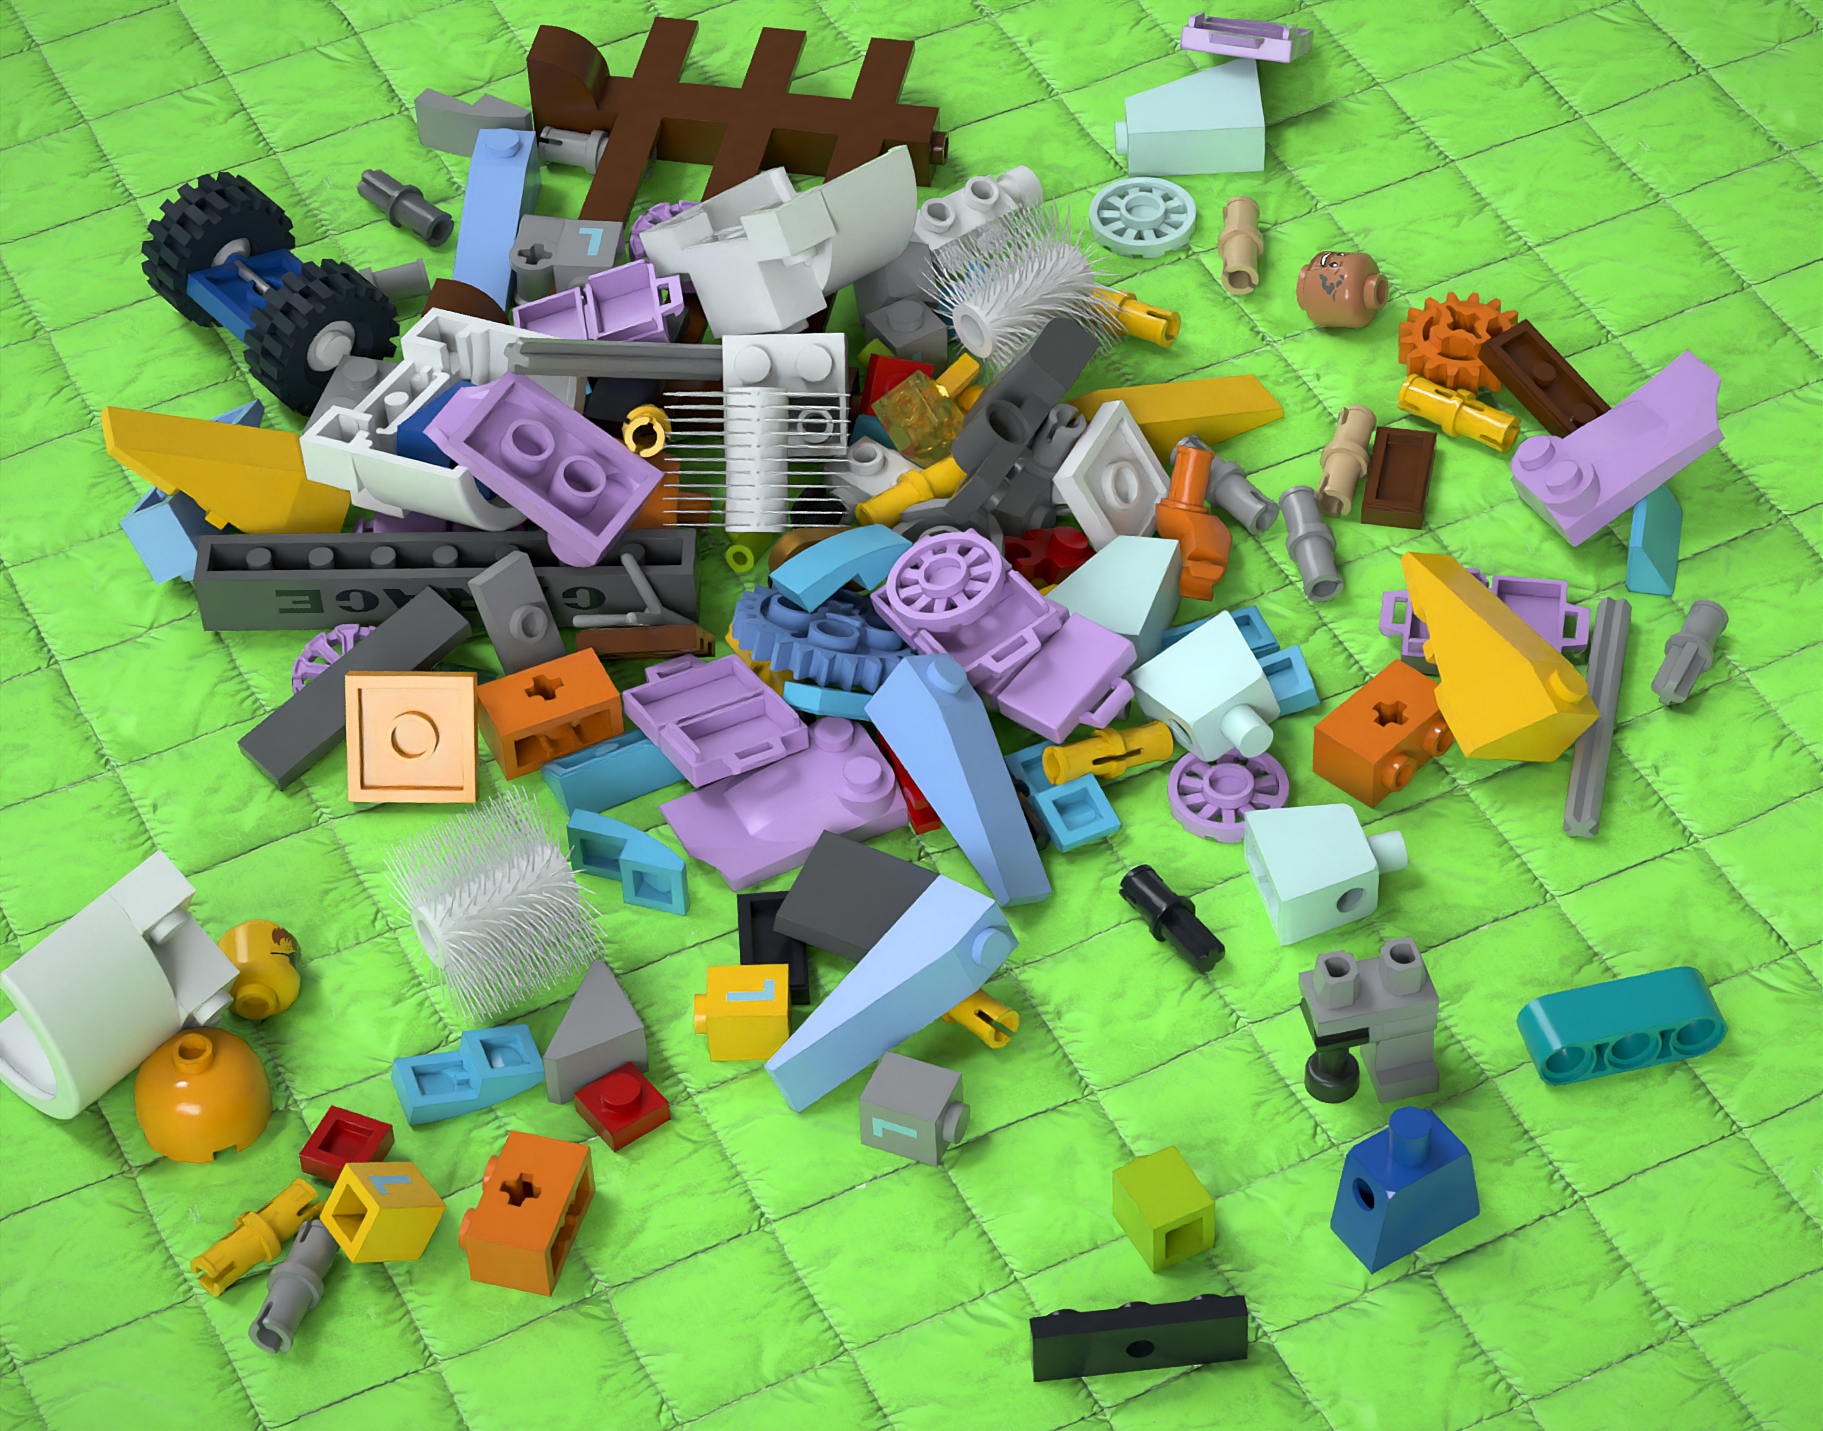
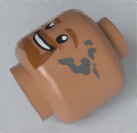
M1337 251L1319 252L1309 264L1304 265L1299 273L1296 289L1300 308L1306 311L1308 317L1316 325L1341 328L1366 327L1374 319L1377 310H1382L1385 307L1389 292L1386 276L1380 274L1377 263L1369 254Z

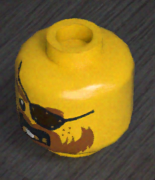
M262 919L245 921L223 934L217 946L240 971L229 992L234 1001L226 1009L233 1014L241 1015L251 1020L265 1019L271 1015L288 1010L297 1000L300 987L302 951L296 938L278 924Z

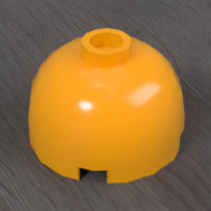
M196 1026L178 1032L140 1064L134 1080V1102L138 1125L144 1131L145 1139L151 1148L174 1161L201 1164L215 1161L213 1152L225 1150L235 1145L236 1153L244 1150L266 1129L273 1110L267 1072L261 1058L245 1040L223 1028Z

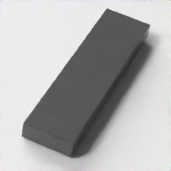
M427 586L237 741L241 754L280 791H283L346 739L345 675L349 671L427 672L472 635L470 623L433 589Z

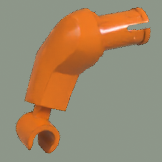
M1177 445L1176 451L1178 452L1168 497L1161 498L1160 503L1155 504L1156 529L1163 539L1179 540L1183 566L1178 582V590L1181 597L1212 602L1214 597L1212 587L1225 574L1233 537L1226 525L1216 515L1209 514L1208 507L1203 506L1212 460L1215 458L1216 452Z

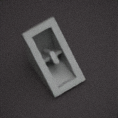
M593 960L543 1056L548 1101L559 1105L573 1101L575 1092L629 1061L642 1074L649 1071L644 1026L606 962Z

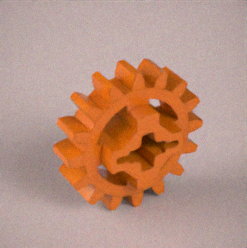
M1448 292L1446 302L1441 304L1435 299L1428 297L1425 299L1424 311L1410 308L1408 310L1407 322H1400L1399 364L1407 365V377L1415 373L1421 377L1424 376L1425 379L1435 384L1445 386L1447 389L1449 388L1456 392L1458 389H1466L1478 397L1479 387L1486 386L1494 392L1501 391V381L1478 358V354L1484 343L1518 324V312L1511 310L1501 313V300L1494 299L1485 305L1479 303V294L1474 292L1468 297L1467 301H1459L1454 292Z

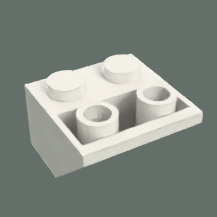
M845 333L722 335L723 392H726V388L773 387L788 388V393L849 394L848 338ZM849 396L821 398L788 397V406H834L849 408ZM723 397L724 405H726V397ZM849 409L788 411V419L848 420ZM848 422L788 423V432L848 434ZM848 435L788 436V445L848 447ZM724 436V445H726V436ZM847 448L788 449V457L847 456Z

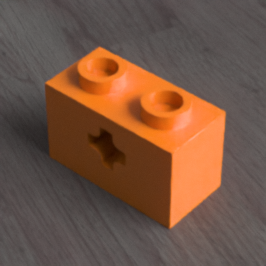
M592 647L477 686L479 730L507 781L538 771L544 763L624 733L620 694Z
M1395 659L1314 726L1313 772L1371 809L1391 792L1401 791L1410 782L1417 770L1433 757H1440L1445 754L1455 740L1437 705L1434 689L1439 683L1401 660Z
M511 1130L500 1156L492 1155L486 1165L482 1184L483 1194L477 1208H469L464 1214L459 1231V1246L467 1252L471 1280L551 1297L596 1191L590 1146Z

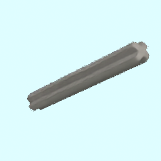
M519 337L515 343L507 344L504 350V355L508 358L507 368L517 375L719 381L723 376L722 345Z
M1606 597L1598 603L1586 682L1589 687L1588 693L1601 716L1575 743L1563 822V830L1571 838L1581 836L1585 839H1590L1598 833L1631 621L1632 606L1624 598L1614 600Z

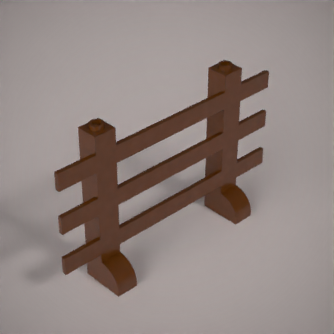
M655 17L632 78L610 76L605 58L589 40L576 32L557 26L540 25L526 58L537 147H539V142L549 143V139L540 137L546 126L584 134H591L594 130L608 132L610 135L578 220L623 222V230H625L655 147L657 150L656 160L713 166L700 203L761 174V171L784 167L786 173L825 177L823 182L825 184L888 153L889 149L902 145H907L915 173L916 185L931 187L937 165L945 166L948 158L949 133L940 131L939 108L898 104L915 53V41L871 37L851 99L789 93L807 41L806 31L763 27L741 88L680 82L699 31V22L696 20ZM436 278L421 315L422 319L434 307L510 326L503 309L485 292L464 282ZM555 280L549 296L556 294ZM668 291L664 302L666 304L671 303L670 291ZM838 291L824 298L827 307L807 317L809 327L796 334L825 333ZM682 293L684 306H689L690 325L682 343L702 344L709 324L697 293ZM848 366L849 395L851 396H849L850 409L848 420L851 422H848V434H850L848 435V446L856 419L859 417V414L862 415L859 409L863 392H860L859 367ZM723 376L719 381L667 379L656 407L663 409L669 419L724 418V410L664 408V406L724 405L723 397L664 395V393L723 392ZM588 377L592 390L599 377ZM671 421L672 432H723L724 423ZM649 423L644 438L647 435L656 434L652 423ZM702 435V436H711V437L724 438V436H719V435Z

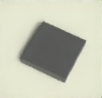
M824 829L779 908L773 930L859 963L940 874Z

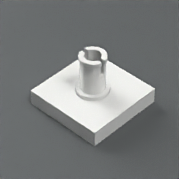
M1123 400L1106 402L1101 405L1051 481V506L1066 503L1054 508L1056 515L1061 517L1073 513L1097 553L1118 535L1152 538L1157 530L1155 504L1160 503L1161 498L1168 497L1171 483L1170 478Z

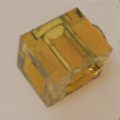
M917 370L871 405L898 451L924 469L949 456L952 453L951 444L953 439L965 428L963 424L964 416L948 390L920 370Z

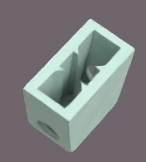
M1224 610L1126 676L1127 681L1135 692L1134 696L1142 714L1147 721L1159 720V722H1164L1171 732L1172 739L1204 762L1215 761L1234 747L1244 757L1253 758L1265 752L1272 743L1273 731L1268 724L1278 718L1280 708L1261 666L1227 610Z
M1345 803L1245 812L1244 859L1280 946L1301 941L1371 915L1377 909L1379 875L1403 870L1408 866L1407 850L1400 831L1396 830L1365 837L1353 807Z

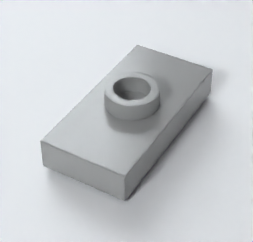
M514 550L467 582L505 676L568 655L527 553Z

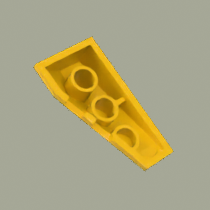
M1253 374L1096 390L1063 402V404H1069L1078 409L1069 424V428L1073 426L1077 417L1082 414L1085 416L1087 428L1103 403L1123 400L1161 465L1170 463L1172 450L1184 437L1190 439V435H1198L1203 443L1210 447L1284 417V408ZM1048 414L1039 426V428L1037 429V431L1035 432L1036 435H1038L1039 431L1041 430L1043 424L1045 423L1048 417Z
M106 406L100 414L107 454L169 496L177 495L180 491H183L206 511L205 520L220 530L229 522L246 534L341 533L351 502L350 490H342L334 486L307 480L299 441L302 436L298 434Z
M1407 551L1402 556L1400 561L1413 612L1422 622L1426 623L1430 636L1422 645L1427 662L1437 665L1441 678V683L1434 689L1437 705L1465 757L1554 762L1601 716L1588 693L1589 687L1584 677L1575 670L1572 663L1451 555Z

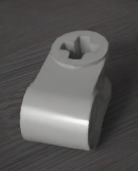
M532 214L523 215L517 238L509 253L510 266L517 275V283L513 290V304L515 307L549 296L555 280L553 264L564 220L578 219Z

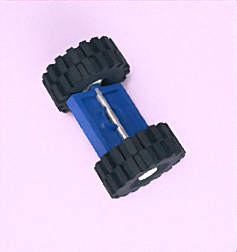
M219 172L217 180L209 174L197 177V188L194 189L188 183L178 188L177 191L181 198L174 204L167 198L159 207L165 213L161 221L151 220L147 230L154 236L153 240L143 241L141 253L148 258V260L141 263L143 273L150 278L147 280L148 284L189 321L192 322L193 320L199 326L208 328L210 323L213 322L218 328L225 327L244 343L249 348L243 351L245 362L251 366L249 372L293 412L296 410L302 416L311 417L343 355L366 357L382 361L384 357H394L397 346L390 341V338L399 336L400 325L393 320V318L398 316L396 307L389 302L390 299L353 267L343 261L338 264L333 259H322L319 267L313 261L303 263L291 253L289 249L295 248V237L289 232V230L294 228L291 219L284 214L285 211L246 178L237 175L235 178L229 172Z

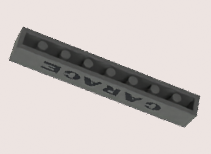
M627 529L599 563L585 568L571 566L561 561L550 548L547 531L200 535L193 578L204 631L335 630L334 627L342 624H359L360 627L368 628L370 625L377 628L427 586L433 589L470 623L471 628H486L467 582L514 550L528 554L557 627H576L573 624V618L576 615L644 613L647 605L621 561V557L625 553L633 555L664 608L698 624L701 593V571L696 529Z

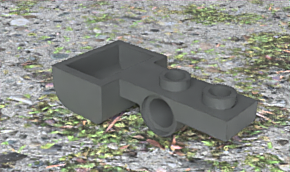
M1066 318L1052 319L981 392L963 418L965 428L953 439L951 452L955 462L966 473V476L943 508L959 524L963 525L979 507L987 514L990 513L1004 498L1012 486L1004 478L1007 477L1009 480H1012L1030 460L1034 451L1026 445L1051 408L1070 390L1101 344L1076 322Z

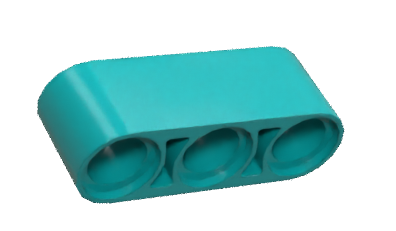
M1689 966L1674 967L1547 994L1526 1004L1519 1012L1516 1020L1518 1030L1540 1079L1546 1084L1554 1086L1577 1083L1697 1057L1716 1048L1724 1040L1727 1033L1726 1022L1703 974L1698 969Z

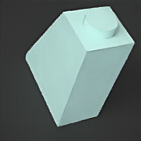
M1242 57L1126 97L1125 121L1114 122L1116 156L1126 155L1129 178L1264 171L1265 122L1256 59Z
M1118 535L1045 597L1068 608L1070 617L1073 613H1078L1132 641L1137 655L1136 661L1131 665L1133 672L1154 658L1158 646L1161 648L1163 631L1169 629L1182 598L1178 590L1179 575L1183 567L1179 540Z

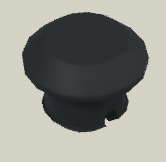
M805 488L798 497L829 499L825 496V488ZM795 501L791 511L842 512V507L834 501ZM790 514L791 524L838 525L843 514ZM792 527V529L795 530V529H798V528H805V527Z

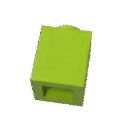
M1174 1145L1151 1155L1138 1156L1130 1160L1123 1167L1112 1171L1113 1216L1152 1273H1156L1215 1247V1201Z

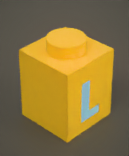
M788 964L707 966V993L694 994L695 1034L708 1035L710 1062L770 1060L792 1036V1003Z
M413 1162L346 1163L319 1218L352 1263L420 1260L447 1206Z

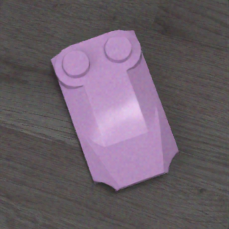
M1687 349L1655 377L1607 413L1580 427L1564 439L1557 436L1539 435L1524 441L1518 447L1516 454L1511 460L1510 470L1513 476L1510 481L1519 497L1575 548L1725 439L1719 428L1717 416V397L1721 378Z
M509 369L502 378L493 382L473 387H461L423 431L446 455L460 466L469 468V472L546 530L552 552L561 561L575 567L585 568L594 566L607 555L636 519L665 475L526 375L514 374Z
M833 716L820 718L808 726L809 747L807 749L738 775L719 779L673 801L659 805L657 808L689 857L704 861L718 869L733 893L803 866L824 829L862 843L908 825V807L893 769L866 730L856 720Z

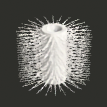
M1039 192L1050 222V233L1049 226L1048 230L1046 228L1038 199L1036 198L1041 217L1030 200L1036 213L1037 226L1034 215L1031 214L1023 198L1032 217L1031 219L1023 209L1022 204L1018 202L1027 223L1015 205L1014 207L1019 213L1021 222L1015 217L1008 205L1017 225L1008 216L1006 209H1004L1012 228L1006 222L1003 215L1000 214V216L1003 218L1007 231L997 217L996 219L1000 224L1001 231L990 217L998 235L991 229L987 220V226L994 240L986 231L984 225L980 224L988 239L987 241L978 229L984 248L974 231L973 233L979 246L968 233L974 249L968 243L965 236L962 235L969 252L959 238L958 240L962 245L963 252L953 240L959 255L948 242L956 261L947 251L946 247L944 249L950 262L947 261L942 252L941 254L951 270L938 258L934 251L943 270L936 262L935 264L950 283L939 276L926 257H924L941 282L929 271L927 272L944 286L953 297L946 296L922 272L941 293L937 294L930 289L928 290L955 307L954 310L920 287L953 312L930 308L953 319L954 326L946 325L949 327L947 330L955 329L957 332L955 335L958 336L947 340V342L960 338L962 342L955 348L962 343L964 344L952 362L964 347L969 350L970 357L973 354L977 356L978 363L979 357L982 358L980 383L982 382V373L985 367L988 383L990 384L986 358L991 366L994 380L998 376V370L999 372L1002 371L1001 364L1005 368L1007 361L1010 363L1013 357L1015 358L1021 352V349L1023 350L1027 343L1031 341L1030 338L1033 339L1054 318L1063 317L1068 319L1069 317L1074 322L1075 318L1080 323V326L1085 330L1088 329L1096 339L1097 337L1106 349L1096 333V329L1106 339L1112 349L1103 330L1114 342L1115 340L1096 317L1105 322L1119 339L1106 319L1112 324L1114 323L1094 303L1100 304L1128 332L1106 307L1119 310L1092 294L1095 291L1130 316L1129 313L1094 289L1095 287L1125 295L1094 281L1093 275L1122 276L1119 274L1099 273L1108 270L1092 272L1090 268L1094 266L1091 264L1112 254L1091 263L1086 261L1096 251L1094 250L1084 258V255L1098 236L1083 255L1078 251L1081 245L1078 247L1083 233L1084 217L1075 247H1073L1070 239V205L1068 204V215L1063 234L1054 195L1053 199L1062 238L1061 244L1056 235L1053 206L1051 204L1052 224L1051 215L1049 217ZM1026 215L1028 216V218L1030 219V221L1033 223V226H1034V234H1033V232H1032V226L1030 227V224H1029V222H1028V219H1027ZM1038 217L1045 228L1047 239L1041 232ZM1067 221H1068V244H1066ZM1008 227L1011 229V232L1015 235V237H1013L1010 234ZM1035 227L1041 237V241L1036 237ZM1051 227L1055 235V242L1051 237ZM1025 229L1031 234V241L1030 237L1029 239L1027 238ZM1020 232L1026 238V240L1021 237ZM988 236L991 238L992 242L996 245V248H995L993 245H991ZM996 237L999 239L1000 246L996 241ZM1006 239L1012 244V250L1008 248ZM1022 240L1028 244V248L1025 247ZM1017 242L1021 245L1022 252L1018 249ZM975 245L980 249L981 256L979 255ZM970 248L973 250L974 254L977 256V259L972 255V253H971V251H970ZM987 250L993 255V260L989 258ZM1003 250L1009 254V259L1004 255ZM998 253L1002 255L1003 262L999 259ZM955 254L961 260L962 267L960 266ZM950 257L957 265V267L960 269V271L953 266ZM968 260L973 264L974 271L970 269ZM984 261L990 265V270L984 264ZM979 263L983 266L985 274L980 270ZM963 264L966 266L965 268H967L969 272L964 269ZM943 265L956 277L958 283L950 279ZM955 269L964 277L966 285L958 278ZM965 272L971 275L972 281L968 279V277L965 275ZM944 281L954 288L957 295L947 287ZM1089 304L1097 310L1102 318L1093 313ZM1080 315L1089 323L1091 330L1083 324ZM1092 318L1096 321L1101 332L1089 321V319ZM993 361L996 364L997 376L993 368Z
M730 387L726 388V392L664 393V395L726 397V405L664 406V408L726 410V418L663 419V421L726 423V431L665 432V434L726 436V445L663 446L675 448H726V458L664 459L676 461H726V471L663 472L675 474H726V485H664L679 487H726L725 498H663L725 500V511H664L725 513V524L663 525L725 526V532H788V527H850V525L788 524V514L850 513L788 511V501L850 500L788 498V488L850 487L788 485V475L850 474L835 472H788V462L850 461L839 459H788V449L850 448L840 446L788 445V436L850 435L845 433L788 432V423L851 422L849 420L788 419V411L850 409L834 406H788V397L821 398L851 395L808 392L788 393V388Z
M513 785L531 824V828L523 816L517 795L515 794L518 806L507 789L505 792L510 805H508L506 800L503 801L499 792H497L499 795L498 801L502 811L495 800H493L503 816L504 825L490 796L489 799L498 819L494 814L492 806L491 814L483 801L498 829L497 831H494L482 802L481 805L486 817L482 812L480 813L484 817L486 825L475 804L473 805L486 831L481 827L475 810L473 809L477 822L469 811L479 828V835L466 808L464 809L473 829L469 825L468 819L466 818L467 826L459 813L473 839L471 843L468 840L458 814L456 815L461 828L457 823L456 825L460 829L461 835L451 816L449 817L461 842L459 839H456L450 821L449 824L452 832L445 823L455 840L453 841L454 846L442 821L440 820L449 841L445 837L443 830H441L442 837L438 828L434 825L449 854L447 855L441 846L434 827L432 826L437 840L433 835L432 837L435 840V844L425 827L436 852L434 850L433 852L439 858L441 865L432 852L426 834L424 833L426 841L422 835L420 836L429 849L436 868L432 864L430 853L428 857L417 832L415 833L423 850L419 847L418 842L417 848L411 836L410 838L423 861V867L416 857L409 838L407 840L412 851L409 847L407 848L411 852L410 855L400 839L411 861L409 864L414 869L416 876L409 867L401 846L399 845L401 852L398 847L396 848L408 868L410 877L405 872L391 844L398 861H395L404 872L410 888L387 848H385L401 879L396 877L385 859L383 860L410 900L408 901L387 875L384 874L412 909L410 912L389 893L411 915L412 923L396 916L414 927L417 937L406 940L419 939L424 952L418 963L425 953L430 958L431 985L433 965L437 966L443 1000L445 1001L441 969L443 970L456 1016L458 1015L450 990L451 984L468 1025L452 981L453 978L460 992L461 1001H464L476 1027V1022L461 992L460 985L469 999L474 1015L476 1012L483 1023L470 999L467 988L475 998L483 1019L485 1020L482 1010L484 1013L486 1012L481 1006V1000L489 1016L493 1019L483 998L486 997L491 1012L493 1011L490 1004L496 1013L497 1011L487 996L482 981L485 984L486 990L488 988L501 1015L495 998L498 1000V1003L499 999L501 1000L506 1011L507 1008L494 983L497 982L508 1008L510 1007L506 997L509 1001L510 999L505 993V987L516 1007L517 1005L506 983L511 987L515 1000L517 998L514 991L519 999L522 1000L509 979L511 975L524 1002L526 1001L519 985L523 991V984L530 998H532L517 968L521 969L532 996L534 995L529 982L534 989L535 987L530 981L529 974L540 995L541 993L530 970L535 974L539 987L541 988L538 978L546 988L534 968L535 962L548 989L550 990L542 971L545 973L546 979L547 971L556 986L541 955L543 958H546L557 984L558 982L553 970L558 977L559 974L553 967L552 960L564 983L566 982L553 956L559 962L563 975L565 976L561 964L570 976L558 955V948L572 977L574 978L570 969L572 962L578 973L581 974L565 943L570 946L580 971L582 972L576 956L589 969L577 944L582 948L587 963L589 964L585 951L592 962L593 960L580 940L577 929L581 932L594 960L595 957L589 944L594 951L597 950L601 959L605 962L587 928L595 934L606 952H608L580 910L582 908L607 937L606 933L578 901L581 898L598 914L604 917L579 895V888L596 894L576 883L573 873L586 871V869L572 871L566 860L574 846L565 858L559 851L561 824L559 826L557 847L555 846V840L554 843L552 842L548 807L546 806L550 842H548L535 793L533 795L541 823V831L523 786L522 788L528 802L529 815L515 785ZM508 793L522 817V823L517 817ZM500 799H501V801H502V803H503V805H504V807H505V809H506V811H507V813H508V815H509L511 821H510L509 818L505 815V812H504L503 807H502V805H501ZM505 803H506L507 806L509 807L510 812H511V815H510V813H509V811H508V809H507ZM530 810H531V813H532L534 822H535V824H536V827H537L539 836H538L537 831H536V829H535V827H534V825H533V823H532ZM513 815L517 819L521 832L518 830L515 824ZM497 821L499 822V824H500L501 827L503 828V830H504V832H505V834H506V836H507V840L505 839L503 833L501 832V830H500V828H499V826H498ZM509 822H510V823L512 824V826L515 828V832H514V830L512 829V827L510 826ZM506 823L510 831V834L507 832ZM489 827L491 828L497 844L494 842L490 834ZM480 831H481V833H482V836H483V839H484V841H485L486 846H485L484 843L482 842V838H481ZM483 831H484V832L486 833V835L490 838V842H489L488 839L486 838V836H485V834L483 833ZM473 833L478 838L482 846V851L478 846L476 840L474 839ZM463 835H464V837L466 838V840H467V842H468V845H469V847H470V850H471L473 856H472L471 853L468 851V849H467V847H466V845H465V841H464ZM447 842L449 843V845L451 846V848L454 850V853H455V855H456V857H457L458 863L456 862L454 856L452 855V853H451V851H450V849H449V847H448ZM459 843H460V844L463 846V848L465 849L466 855H465L464 851L462 850V848L460 847ZM456 844L458 846L460 855L457 853ZM438 846L444 855L447 865L443 862L440 856ZM422 853L425 855V857H426L427 860L429 861L430 866H431V868H432V872L430 871L428 865L426 864V862H425V860H424V858H423ZM413 857L417 861L422 876L418 873L415 867ZM400 881L406 886L410 896L408 895ZM577 910L579 911V913L581 914V916L583 917V919L586 921V923L588 924V926L583 922V920H582L581 917L579 916ZM577 918L580 920L582 926L584 927L586 933L588 934L595 948L584 935ZM571 929L578 938L579 942L572 935ZM566 931H567V932L570 934V936H571V939H572L574 948L572 947V945H571V943H570V941H569V938H568V936H567ZM555 933L557 934L559 940L561 941L562 945L564 946V949H565L566 954L564 953V951H563L562 948L560 947V945H559V943H558V941H557V939H556ZM542 943L544 944V946L546 947V949H547V951H548V954H549V957H550V961H549V959L547 958V955H546L545 950H544V948H543V946H542ZM548 943L550 944L551 948H552L553 951L555 952L556 956H555V955L552 953V951L549 949ZM532 947L534 948L536 954L538 955V957H539V959H540V961H541L542 967H541V965L538 963V961L536 960V957H535V955H534V953H533V951H532ZM576 948H577L579 954L581 955V957H582L584 963L582 962V960H581L580 957L578 956L577 951H576ZM524 955H525L526 959L528 960V962L530 963L532 969H531V968L529 967V965L525 962ZM518 956L521 958V960H522L523 963H524V966H525V969H526V973L524 972V970H523V968H522V965H521V963H520V960H519ZM508 959H509L511 965L513 966L515 972L517 973V976H518L519 981L517 980V978H516L515 975L513 974V972H512V970H511V968H510V966H509ZM500 968H501V970L503 971V973H504V975L506 976V978L508 979V982H507V981L505 980V978L501 975ZM494 969L497 971L501 978L503 988L499 983V980L496 976ZM484 972H485L486 976L488 977V979H489L491 985L493 986V989H494L495 994H494L493 991L490 989V987H489V985H488V983H487V981H486V979H485ZM476 981H477V983L479 984L480 988L482 989L483 993L485 994V997H484V995L480 992V990L477 988ZM470 982L473 984V986L475 987V989H476V991H477V994H478V997H479V1001L477 1000V998H476V996H475V993H474V991H473V989H472V986H471Z

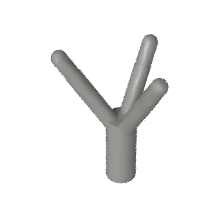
M630 553L623 554L621 561L647 605L644 613L576 615L573 618V624L576 627L631 628L696 624L702 627L700 624L662 606L644 573Z

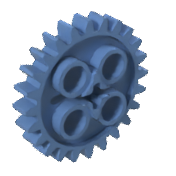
M773 582L771 589L756 585L754 592L744 591L742 599L737 600L732 623V638L740 640L739 649L753 651L751 659L754 661H772L770 669L773 671L787 669L793 671V679L795 680L807 677L816 681L820 687L840 685L842 689L851 692L853 685H857L870 693H876L877 686H882L904 657L919 655L918 650H913L875 611L870 598L871 594L862 596L850 590L838 589L809 613L782 595Z

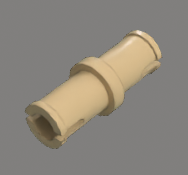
M1236 196L1227 201L1228 208L1223 207L1224 230L1220 232L1217 247L1218 254L1223 260V271L1221 274L1223 287L1232 294L1245 295L1255 289L1253 283L1256 285L1259 283L1258 260L1263 254L1264 243L1263 236L1258 230V219L1260 217L1258 204L1249 197Z
M1353 404L1350 405L1349 411L1346 407L1340 410L1333 439L1326 444L1320 457V465L1323 471L1315 493L1318 497L1320 512L1327 517L1340 518V511L1344 516L1348 515L1352 508V499L1357 482L1365 476L1369 467L1370 457L1367 449L1372 432L1376 427L1377 419L1370 409L1362 405Z

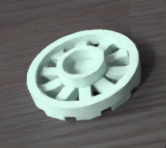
M1153 177L1127 178L1109 184L1094 196L1089 206V225L1094 239L1098 236L1096 242L1103 248L1106 246L1111 248L1113 254L1133 258L1134 254L1143 255V258H1157L1164 256L1165 251L1172 249L1175 252L1189 242L1190 235L1196 230V205L1186 190L1170 181Z

